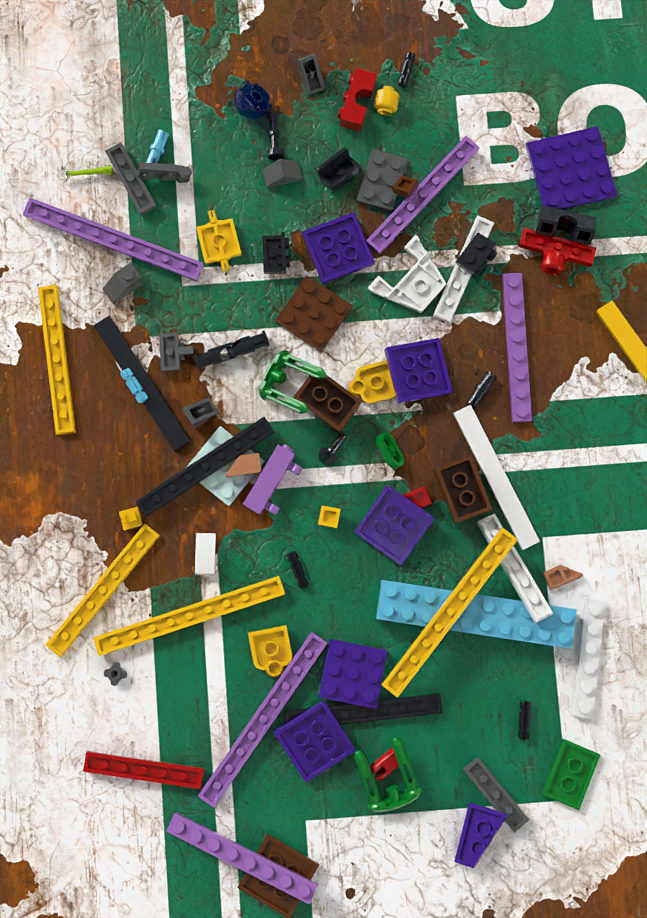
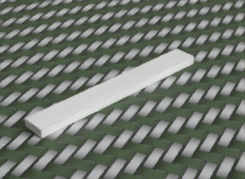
M469 405L454 412L453 415L514 536L518 539L517 542L521 550L540 542L472 406Z

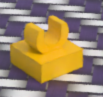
M321 506L318 525L337 529L341 509Z
M139 507L119 512L124 531L143 526Z

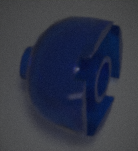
M247 80L236 91L234 104L241 116L255 120L263 117L272 107V103L269 105L270 96L258 83L253 85Z

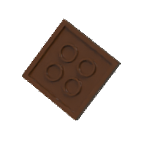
M306 275L275 319V323L322 353L352 310L353 305Z
M267 833L257 851L258 854L310 880L319 866V863L269 833ZM245 872L237 887L287 918L291 917L300 901L298 898Z

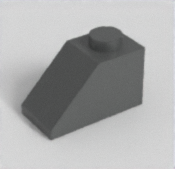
M130 262L114 273L102 289L114 305L143 285L144 282Z

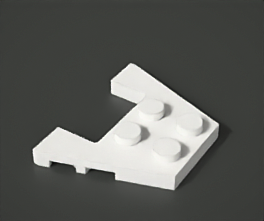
M415 235L404 249L418 262L394 288L378 276L367 290L422 313L446 286V282L435 264L431 261L427 251L423 248L420 239Z

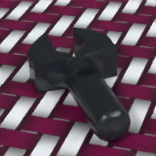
M341 433L329 448L322 446L319 450V461L323 455L330 453V459L325 465L334 464L338 459L335 456V452L346 440L347 436Z

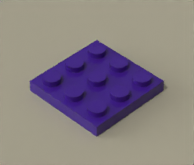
M354 212L302 231V236L322 285L375 265Z
M439 338L396 345L384 349L398 404L447 395L453 392Z
M387 484L354 533L402 565L435 517Z
M330 639L318 698L377 709L387 650Z
M322 700L274 731L275 736L305 782H308L356 751L325 700Z

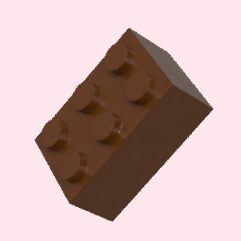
M328 375L324 379L309 376L293 396V398L306 403L309 408L308 413L338 435L362 405V400Z
M472 455L433 470L453 524L492 510Z

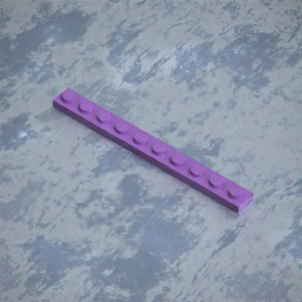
M29 198L23 212V216L196 282L204 266V263L33 198Z
M313 632L310 633L198 795L199 798L213 808L215 807L327 645L326 641Z

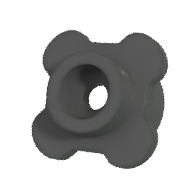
M114 662L111 668L104 670V676L109 678L111 685L116 686L120 680L127 677V672L120 667L119 662Z

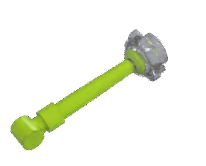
M62 165L61 169H58L59 180H63V183H66L70 176L102 175L104 173L112 175L114 173L112 165H106L105 168L97 167L69 171Z

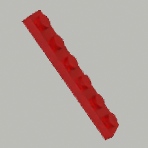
M86 751L83 772L201 789L204 768Z

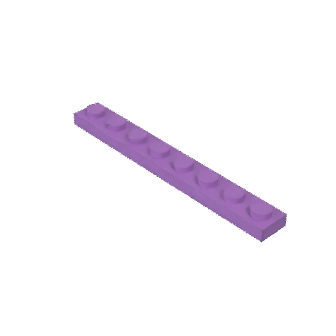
M465 136L419 184L409 198L407 197L366 240L367 244L380 255L479 151L480 147L469 137Z
M507 273L502 275L511 418L512 423L531 422L522 273Z
M177 812L174 813L166 832L307 904L311 903L319 885Z

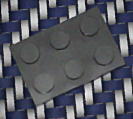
M372 149L356 203L392 212L397 194L393 193L392 187L403 176L407 158Z

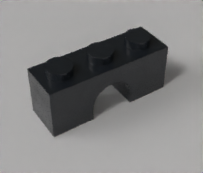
M541 205L536 221L535 233L554 237L556 231L563 230L571 234L572 242L591 245L596 231V217Z

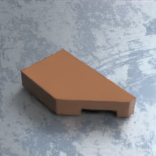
M259 453L240 455L227 471L226 478L261 473Z
M562 565L542 573L549 590L558 588L583 576L582 573Z

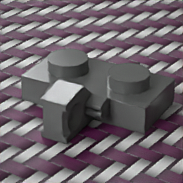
M178 332L159 334L161 372L181 371L180 361H184L185 357L195 354L193 346L184 347V343H179Z

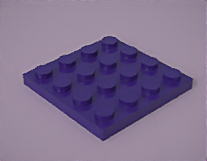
M598 126L526 143V150L543 206L566 210L617 197Z

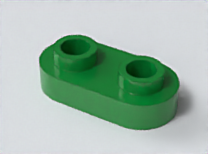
M387 432L376 437V445L386 460L387 465L393 469H398L404 465V456L392 435Z

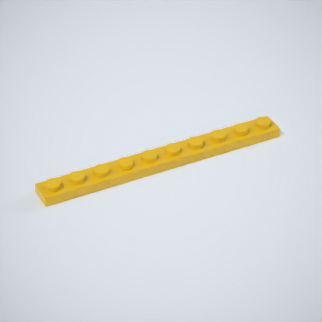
M503 527L498 531L381 684L398 698L518 539Z
M277 576L93 637L98 656L285 595L280 577Z

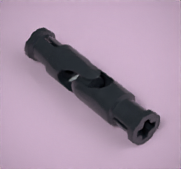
M263 330L262 333L255 336L240 338L235 342L208 349V352L199 355L193 354L197 369L200 371L205 366L223 363L236 358L238 355L255 352V349L263 346L269 347L270 344L266 332ZM226 348L229 356H221L220 352Z

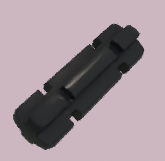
M408 51L406 53L398 80L399 87L406 88L416 56L413 52Z
M297 552L288 553L287 558L291 562L290 565L295 578L298 580L299 588L307 587L309 583L307 578L304 577L305 573L301 562L298 561Z
M522 700L520 701L521 712H519L520 730L518 731V738L529 740L530 732L528 729H530L531 713L529 710H531V702Z

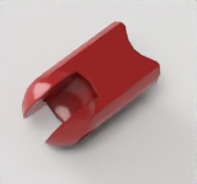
M390 748L370 765L372 774L381 769L374 776V780L377 781L383 780L399 767L393 748Z

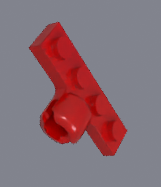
M528 228L523 229L519 243L520 248L543 255L541 269L545 274L551 276L562 274L566 261L591 267L596 252L595 247L556 236L549 237L536 234L535 230Z

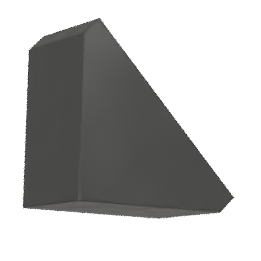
M316 54L298 59V73L307 94L310 95L325 89Z
M279 159L262 170L267 188L303 180L298 161Z
M209 397L182 408L194 429L219 414V411Z

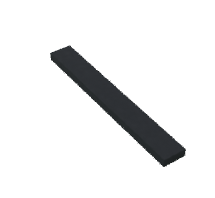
M110 315L93 325L122 371L130 368L133 373L132 376H135L143 388L142 392L145 391L148 399L143 404L174 452L191 442Z
M262 417L136 500L135 503L145 518H147L237 459L240 455H243L275 434V431L266 418Z
M440 693L378 700L377 709L348 703L329 705L340 725L442 713ZM310 708L285 710V722L288 723Z

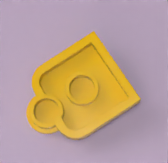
M387 360L358 368L355 379L350 382L348 387L349 392L356 397H360L366 404L396 398Z
M287 625L248 632L255 667L265 670L271 677L280 676L284 672V666L288 665L292 660Z

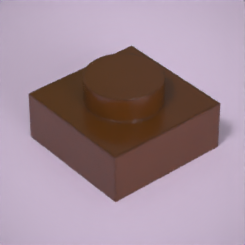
M401 176L392 187L393 193L409 198L419 186L418 180Z

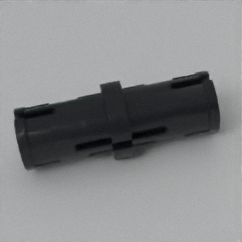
M486 372L481 382L475 385L474 392L466 401L468 405L472 404V408H477L484 395L487 396L489 388L497 379L496 375L491 376L492 372Z

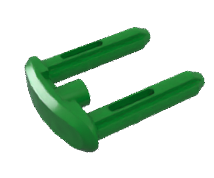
M283 350L275 356L263 376L259 388L260 397L263 400L269 399L300 414L307 413L309 408L306 403L275 390L274 384L275 382L283 384L286 381L287 375L281 372L282 368L286 369L287 366L317 379H324L326 372L323 368L290 355L289 351ZM297 362L299 364H302L303 367L295 365L294 363ZM277 396H280L286 400L282 401L280 399H277Z
M399 737L392 739V748L407 789H405V792L400 793L397 785L389 786L386 789L388 798L380 797L366 755L361 750L355 752L354 760L370 802L368 808L375 812L390 811L403 807L416 800L423 790L422 786H419L406 748ZM403 764H407L411 779L407 778ZM366 777H369L374 792H370Z

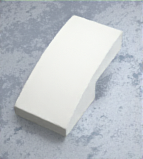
M196 533L195 575H215L216 533Z

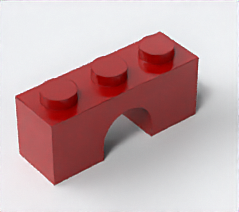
M356 68L355 73L350 75L348 81L350 89L344 93V108L340 107L337 117L340 119V126L361 132L367 108L358 105L356 100L359 97L372 98L377 82L376 73Z

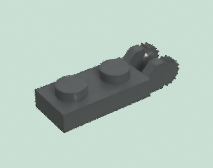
M140 162L138 168V178L145 180H177L179 183H187L192 175V169L189 166L185 167L176 164Z

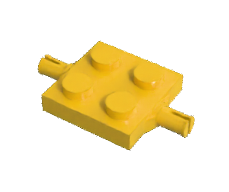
M209 210L210 222L196 227L205 264L220 262L222 272H226L224 265H226L227 272H229L228 260L242 256L233 218L217 220L215 210H212L213 217L211 210Z

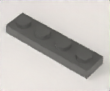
M120 142L105 150L140 216L157 208L143 180L138 178V171L123 144Z
M478 756L463 768V771L494 809L509 814L505 822L514 833L529 821V818Z

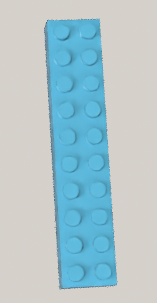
M381 580L376 619L426 627L452 593V590ZM476 594L449 630L572 649L577 609L549 605L553 614L534 623L522 601Z

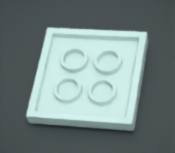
M220 426L189 465L234 436ZM249 450V451H247L246 453H244L243 455L255 454V453H254L253 451ZM260 458V464L262 467L265 461ZM237 459L200 482L201 485L228 506L232 504L255 475L249 474L226 478L227 471Z

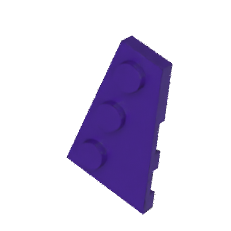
M469 802L454 862L475 868L509 814Z

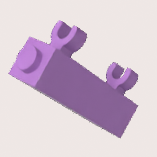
M284 444L282 447L277 445L244 501V507L260 516L264 509L274 515L277 514L279 507L270 503V498L287 469L298 476L302 471V467L292 462L295 454L292 453V448Z

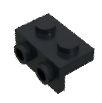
M344 147L322 163L316 171L320 181L334 193L360 173L362 168L350 157L348 150Z
M281 232V235L262 236L264 274H286V268L290 267L289 256H286L285 250L289 249V238H285V232Z
M478 232L456 260V264L471 273L472 278L476 279L478 275L481 276L485 272L487 263L489 261L492 262L496 257V243Z

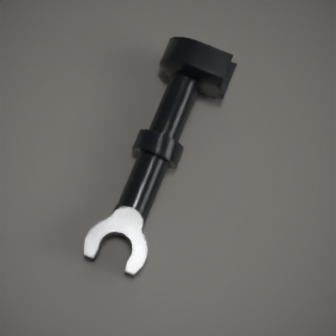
M267 106L266 112L270 118L269 138H271V149L267 151V157L269 160L283 159L284 149L278 148L280 132L278 130L277 118L280 116V107L277 106V111L272 113L270 112V107Z

